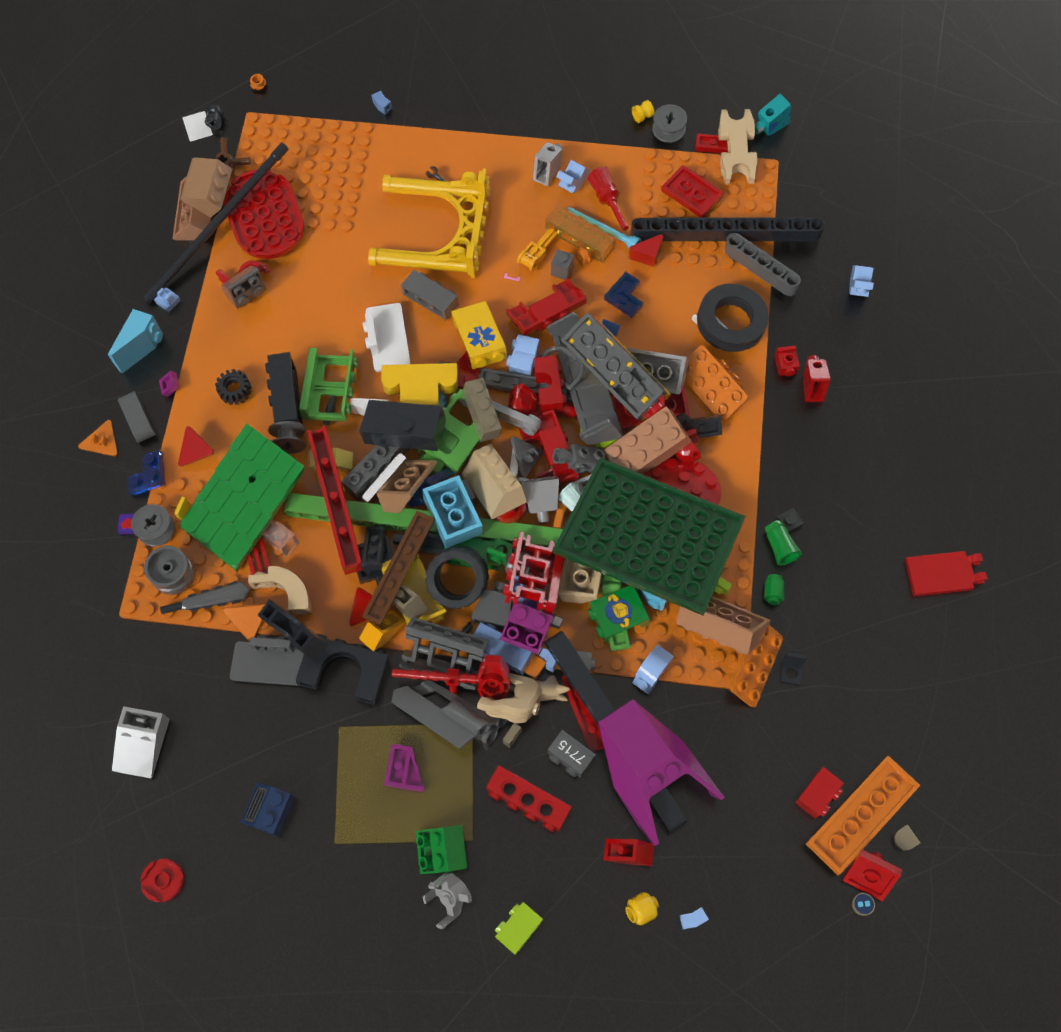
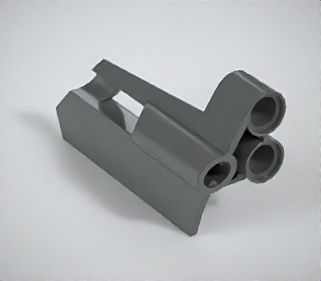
M431 680L423 681L415 687L404 686L393 691L392 703L460 750L475 737L486 745H490L497 737L498 728H502L508 721V719L489 716L486 714V711L478 709L474 704ZM436 691L451 702L445 707L439 708L423 696Z

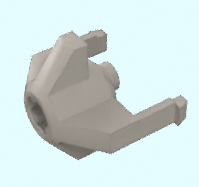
M446 872L434 882H430L428 887L431 890L423 895L424 904L439 896L442 904L446 906L447 916L436 924L437 928L444 929L445 926L461 914L463 902L469 903L472 901L471 894L464 882L450 872Z

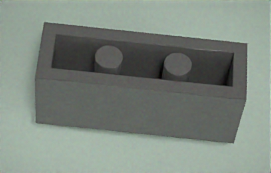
M413 270L401 284L403 295L444 320H447L452 314L451 311H454L458 306V297L454 291L445 289L439 282L430 280L422 272L419 273Z

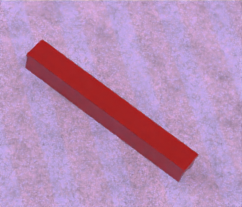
M322 426V429L315 431L307 430L342 569L345 575L362 571V558L326 426Z

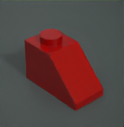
M606 839L604 860L630 865L652 866L654 845L638 839Z

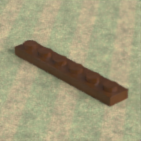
M418 510L416 511L362 615L363 618L379 626L382 625L435 521L434 518Z

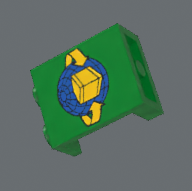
M631 585L589 602V609L587 610L591 621L595 620L597 625L595 630L598 637L603 638L605 643L609 642V637L637 625H640L641 628L649 625L650 621L635 587Z

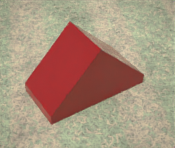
M662 234L629 247V259L654 267L662 247Z

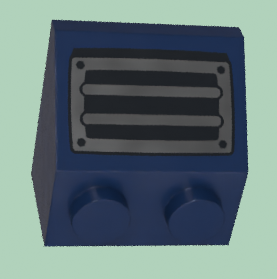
M257 783L240 823L279 837L295 797L272 786Z

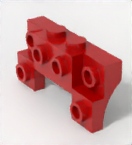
M567 277L564 282L552 285L555 293L530 305L529 310L521 301L518 306L510 310L506 309V314L513 324L518 326L524 336L537 329L541 332L547 329L549 324L586 304L587 298L581 289L575 287Z
M554 409L543 412L537 417L541 420V425L533 436L526 434L518 427L523 441L531 443L539 440L548 463L549 470L537 474V479L556 476L559 479V488H561L562 484L579 479V473H576L574 469H569L567 463L558 464L553 461V452L556 448L566 450L569 448L567 445V434L565 431H562Z

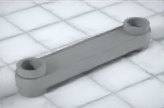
M460 399V403L468 408L466 401ZM492 401L499 419L520 427L526 434L531 436L540 428L541 420L532 414L524 415Z

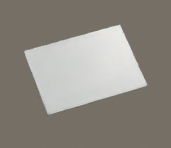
M205 111L183 117L190 142L213 135L211 128L205 125Z

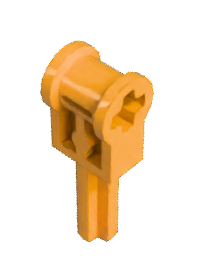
M553 228L548 229L537 243L531 241L519 254L517 263L524 264L532 272L535 271L539 263L545 258L546 248L557 236V232Z

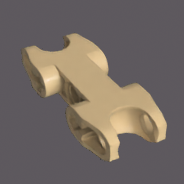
M726 109L721 110L718 137L719 140H727L728 152L721 153L720 158L721 173L725 184H730L731 175L734 173H743L748 183L754 184L757 153L748 152L747 140H754L755 135L754 119L750 109H745L744 117L740 120L730 118Z

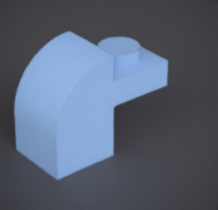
M571 160L565 173L559 170L556 177L561 179L558 186L571 193H576L586 180L590 169Z
M853 265L849 288L851 295L868 297L869 290L873 289L874 284L871 282L873 268Z
M657 645L637 671L632 683L649 695L674 656Z

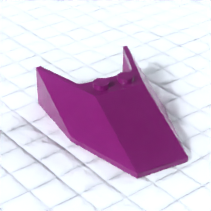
M630 700L598 722L613 786L646 840L653 845H658L659 841L649 800L653 795L682 775L690 774L707 788L711 796L720 800L725 798L686 744L635 700Z

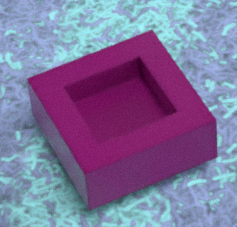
M170 371L159 380L163 396L168 397L179 388L176 372Z

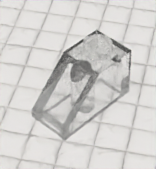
M273 519L262 534L266 541L286 557L299 544L293 532Z

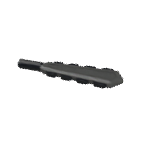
M235 581L229 583L226 587L221 585L215 587L212 591L207 589L201 591L198 595L195 593L190 594L181 602L161 606L160 611L161 614L178 610L195 612L199 608L211 609L214 605L221 607L226 606L230 602L237 604L246 599L251 589L244 583Z

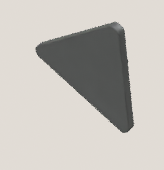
M512 437L511 443L521 477H526L542 456L543 450L521 439Z

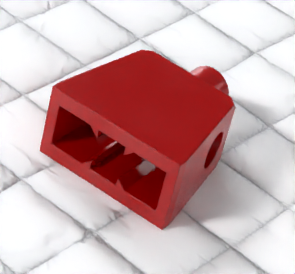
M816 355L808 357L803 373L805 402H824L830 383L827 362L824 359H819Z

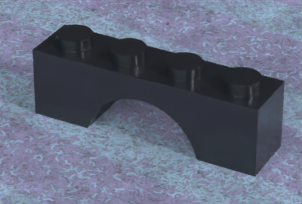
M270 599L258 613V616L263 621L291 641L290 643L300 652L316 661L328 646V643L285 608Z

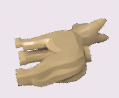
M510 673L509 691L514 693V698L494 700L490 696L486 698L481 697L477 708L486 711V714L491 717L508 719L514 723H524L531 718L532 714L537 715L540 701L553 699L568 701L562 693L569 691L570 688L560 685L555 676H549L546 681H539Z

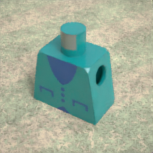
M781 93L758 112V122L754 124L756 134L764 131L767 135H772L790 123L791 104Z

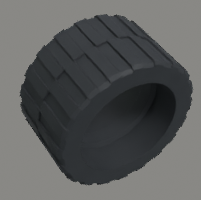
M459 545L443 550L434 557L426 570L425 582L428 592L438 604L450 609H461L462 607L470 606L478 600L488 585V565H486L485 559L482 558L480 553L470 547ZM462 559L471 565L476 575V582L471 591L463 595H456L446 590L442 585L440 570L448 560Z

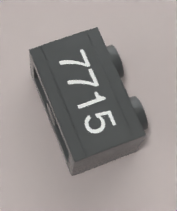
M563 730L548 748L549 759L557 765L559 763L564 765L566 772L573 777L577 775L581 778L596 756L595 753Z

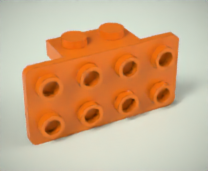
M703 345L699 346L688 357L689 363L685 381L714 415H720L721 421H726L749 399L747 393L742 389L743 385L740 383L742 379L738 374L732 373L728 369L730 366L724 359L715 358Z
M770 625L755 650L747 655L741 654L736 649L730 647L722 666V670L725 673L735 674L730 686L731 692L750 707H756L783 641V636Z

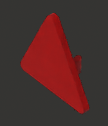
M190 426L186 427L178 461V466L180 467L214 454V450Z
M361 587L356 589L349 620L350 626L367 621L362 615L373 595Z

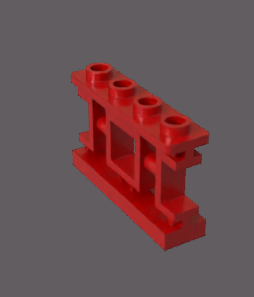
M520 531L518 538L514 537L512 549H515V552H511L509 564L512 567L508 568L506 580H509V583H505L502 594L506 596L505 603L509 604L511 600L513 604H517L519 597L538 601L537 610L544 608V613L552 615L557 602L564 557L554 554L552 568H549L550 561L540 559V557L550 559L555 547L554 541L549 542L548 548L531 544V536L523 537L524 532ZM521 545H524L523 553L531 554L533 557L523 554L522 560L519 561ZM525 566L544 570L542 578L524 574ZM517 575V583L527 585V587L517 585L516 591L513 592L515 576ZM549 583L547 597L544 600L545 592L535 590V588L544 590L546 584Z

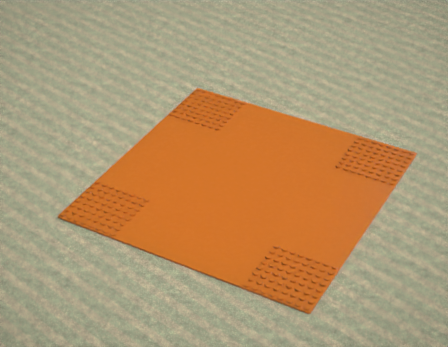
M253 112L246 114L235 159L250 157L251 164L234 166L227 191L234 179L248 171L258 170L281 142L284 143L289 150L275 163L270 171L277 175L281 174L290 183L303 217L304 233L299 244L289 253L277 258L261 259L247 254L240 248L228 217L217 228L178 381L179 388L175 392L147 505L156 504L167 510L175 522V531L172 538L161 546L152 547L145 545L138 538L119 612L121 618L240 632L223 612L225 607L266 604L270 599L289 612L288 594L285 590L277 587L253 589L248 583V575H251L247 558L238 572H236L181 529V521L174 514L181 497H186L191 505L194 504L195 499L212 477L216 467L229 451V447L246 423L268 440L273 441L277 439V437H273L268 433V427L274 423L273 407H270L268 396H271V390H268L267 379H270L265 368V363H268L267 355L290 352L297 369L301 401L309 348H317L319 355L350 356V350L353 349L355 357H358V367L354 369L356 381L352 383L354 390L353 398L386 399L390 402H400L399 394L390 396L384 392L381 372L374 370L371 349L366 347L365 342L368 332L365 333L363 328V322L366 321L365 314L367 308L394 303L401 304L411 364H434L441 361L456 363L467 350L458 328L455 329L452 314L447 320H444L403 295L401 284L413 270L419 273L422 272L430 280L437 281L445 289L456 293L458 306L455 310L486 301L506 346L508 359V356H512L514 351L511 350L513 339H517L518 334H523L518 326H515L508 317L506 309L510 310L518 306L519 302L522 301L529 310L530 305L555 293L552 285H558L565 281L551 275V262L557 249L574 254V267L569 280L575 287L581 289L587 298L586 304L571 311V313H577L580 318L589 313L595 316L601 323L605 319L620 325L616 338L627 348L688 358L699 346L703 345L715 358L724 359L730 366L728 369L732 373L738 374L742 379L740 381L743 385L742 389L747 393L749 399L726 421H721L722 435L699 438V442L695 445L699 449L702 458L695 461L703 463L718 478L721 486L719 506L746 516L720 576L731 583V590L728 595L724 593L719 594L714 591L712 596L751 612L769 319L767 327L756 345L744 351L728 352L708 343L701 335L698 325L692 320V316L694 314L697 315L706 293L714 287L723 284H739L755 291L765 302L769 315L771 285L729 257L724 251L726 241H662L661 250L653 267L630 260L629 248L625 242L567 214L565 210L567 207H571L627 236H630L631 224L636 218H700L661 191V186L684 165L724 192L723 197L703 218H775L778 160L757 158L754 184H749L743 173H734L731 175L730 184H725L721 173V155ZM546 143L560 144L563 147L559 170L564 173L571 160L590 169V172L597 167L608 168L612 182L620 193L617 198V205L629 226L626 231H623L611 207L602 205L599 202L596 191L587 178L576 193H571L558 186L561 179L556 177L558 172L549 186L533 180L535 155ZM435 166L438 169V174L446 181L451 182L461 180L462 174L465 172H474L479 176V171H483V168L487 170V176H490L489 187H491L490 198L487 197L489 202L488 212L484 214L486 216V226L482 227L484 240L480 241L482 254L478 256L480 266L479 271L475 273V278H471L468 272L380 264L377 266L369 265L368 257L371 247L433 252L449 244L459 227L458 212L449 201L436 196L383 192L384 174L392 175V177L439 181L435 177L429 178L426 175L427 171L434 174L430 167ZM467 201L461 207L464 210H470L473 208V203ZM475 215L467 217L468 221L474 223ZM553 228L557 232V236L546 248L545 258L539 263L535 271L532 272L529 270V267L517 263L519 254L531 241L537 243L548 229ZM469 233L465 236V238H467L470 241V243L472 233ZM750 241L773 257L774 241ZM465 244L457 245L467 249V246ZM580 247L587 248L591 252L590 262L585 264L578 262L575 253ZM255 260L264 263L270 270L267 274L265 272L260 273L266 290L261 295L250 300L246 305L237 309L225 295L221 286L223 283L216 275V271L222 269L228 277L233 278L238 274L242 264L247 261ZM505 273H508V275H507L508 277H513V278H518V277H520V280H519V281H515V280H511V279H506V278H504ZM724 305L715 310V316L730 330H743L750 325L748 315L739 307ZM537 329L526 335L539 339L537 357H540L547 349L555 346L553 336L547 329L541 332ZM557 350L547 355L556 356L557 363H561ZM507 359L481 367L509 372ZM561 365V374H559V378H563V381H566L563 368ZM326 366L324 381L346 382L348 366ZM534 367L531 376H535ZM232 369H235L236 372L240 370L248 377L252 389H250L251 395L248 394L249 398H244V403L238 401L239 405H235L234 402L233 405H229L228 402L227 404L224 403L218 395L215 383H218V377L222 378L220 376L221 373L227 374L226 370H229L230 373ZM684 381L683 385L691 419L714 416L713 412L687 382ZM240 383L230 384L227 387V391L234 392L238 390ZM487 388L492 401L507 407L510 392ZM445 394L447 402L452 394ZM324 395L321 397L319 412L325 413L330 396ZM337 396L334 413H342L343 396ZM458 401L449 414L465 425L470 426L473 420L469 409ZM566 401V404L574 406L573 402ZM537 402L536 409L538 413H540L539 402ZM351 408V414H348L347 421H331L329 426L324 425L323 420L302 419L306 431L304 435L297 438L305 441L307 447L299 453L289 455L304 465L306 469L290 493L324 497L317 470L307 468L308 452L311 449L307 430L315 431L322 429V426H326L332 448L353 452L352 470L376 446L364 444L359 433L363 415L353 413ZM555 413L562 431H565L567 434L568 447L572 444L592 447V445L586 444L580 438L581 427L577 416L569 418L560 413ZM498 418L502 428L499 437L480 442L474 451L491 443L510 469L513 449L511 438L516 437L522 440L517 426ZM190 426L214 450V454L180 467L178 466L184 433L186 427ZM634 428L622 430L623 434L626 435ZM539 440L529 443L542 449ZM410 448L404 454L405 460H419L420 456L426 452L422 450L419 454L417 452L418 449ZM544 453L525 478L529 480L537 479V474L549 470ZM674 454V455H672L671 457H669L668 459H673V458H677V457H676V455ZM470 457L456 475H459L461 480H464L462 472L466 467ZM450 468L447 469L441 481L429 475L404 508L429 511L423 499V489L453 478L454 476L449 473ZM338 469L341 481L351 471L346 472ZM584 471L579 473V479L577 480L591 475L590 472ZM577 480L562 484L561 488L558 489V495L567 485ZM344 490L346 500L381 505L377 492L366 502L362 498L357 501ZM474 494L476 498L474 509L478 517L491 519ZM285 500L262 534L270 566L282 567L293 572L300 578L309 592L312 614L293 616L314 633L325 635L329 640L341 639L349 645L361 644L367 647L359 637L369 620L355 626H350L349 620L356 589L361 587L373 595L377 588L376 580L360 584L357 572L345 575L341 566L331 523L288 516L284 514ZM558 500L557 509L565 511L562 529H564L572 511ZM527 508L525 515L516 523L553 528L557 510L549 511V522L539 523L537 513H530ZM353 525L357 543H364L367 527ZM387 530L386 536L389 538L393 555L398 548V545H393V535H404L405 532ZM260 543L256 544V546L258 549L263 570H265L266 566L264 558L262 555ZM162 546L179 548L193 564L195 570L194 580L190 587L182 593L166 595L158 591L147 579L144 572L145 561L156 548ZM252 549L251 555L256 572H259L254 551ZM418 553L425 570H427L429 563L436 555ZM443 564L440 570L442 585L453 594H466L475 585L476 575L472 567ZM502 566V571L488 570L487 590L494 591L496 582L509 583V580H506L505 566ZM537 569V572L542 573L543 570ZM235 581L238 583L242 582L251 589L246 599L237 604L230 602L226 606L221 607L214 605L211 609L199 608L195 612L178 610L161 614L160 611L161 606L181 602L190 594L195 593L198 595L201 591L207 589L212 591L215 587L221 585L226 587L229 583ZM600 581V587H599V592H598V598L603 597V596L600 594L601 581ZM621 582V589L630 586ZM637 591L650 618L649 625L642 628L640 625L628 629L631 648L611 652L609 642L605 643L603 638L598 637L595 627H597L595 620L591 621L587 613L589 602H563L559 595L557 596L555 615L564 618L560 629L551 626L547 639L563 631L576 651L592 653V658H595L594 671L590 670V673L635 678L645 659L659 645L674 657L658 681L730 689L735 674L725 673L722 670L730 647L720 645L713 639L704 638L699 633L686 630L683 626L676 624L680 606L668 601L663 611L653 609ZM480 597L470 606L462 607L461 609H450L443 606L447 615L444 616L445 619L435 624L462 631L467 623L471 621L473 629L469 634L473 635L479 624L473 623L471 617ZM392 604L390 610L392 609L405 620L403 614ZM263 620L256 634L285 637ZM405 622L401 629L380 648L413 651L415 641L405 638L407 623ZM421 640L422 645L430 647L431 641ZM544 643V645L542 646V648H541L539 654H535V653H534V655H536L537 657L540 658L539 655H540L542 649H543V648H544V649H547L545 643ZM436 648L435 655L452 657V654L448 651ZM460 650L459 656L468 658L469 653Z

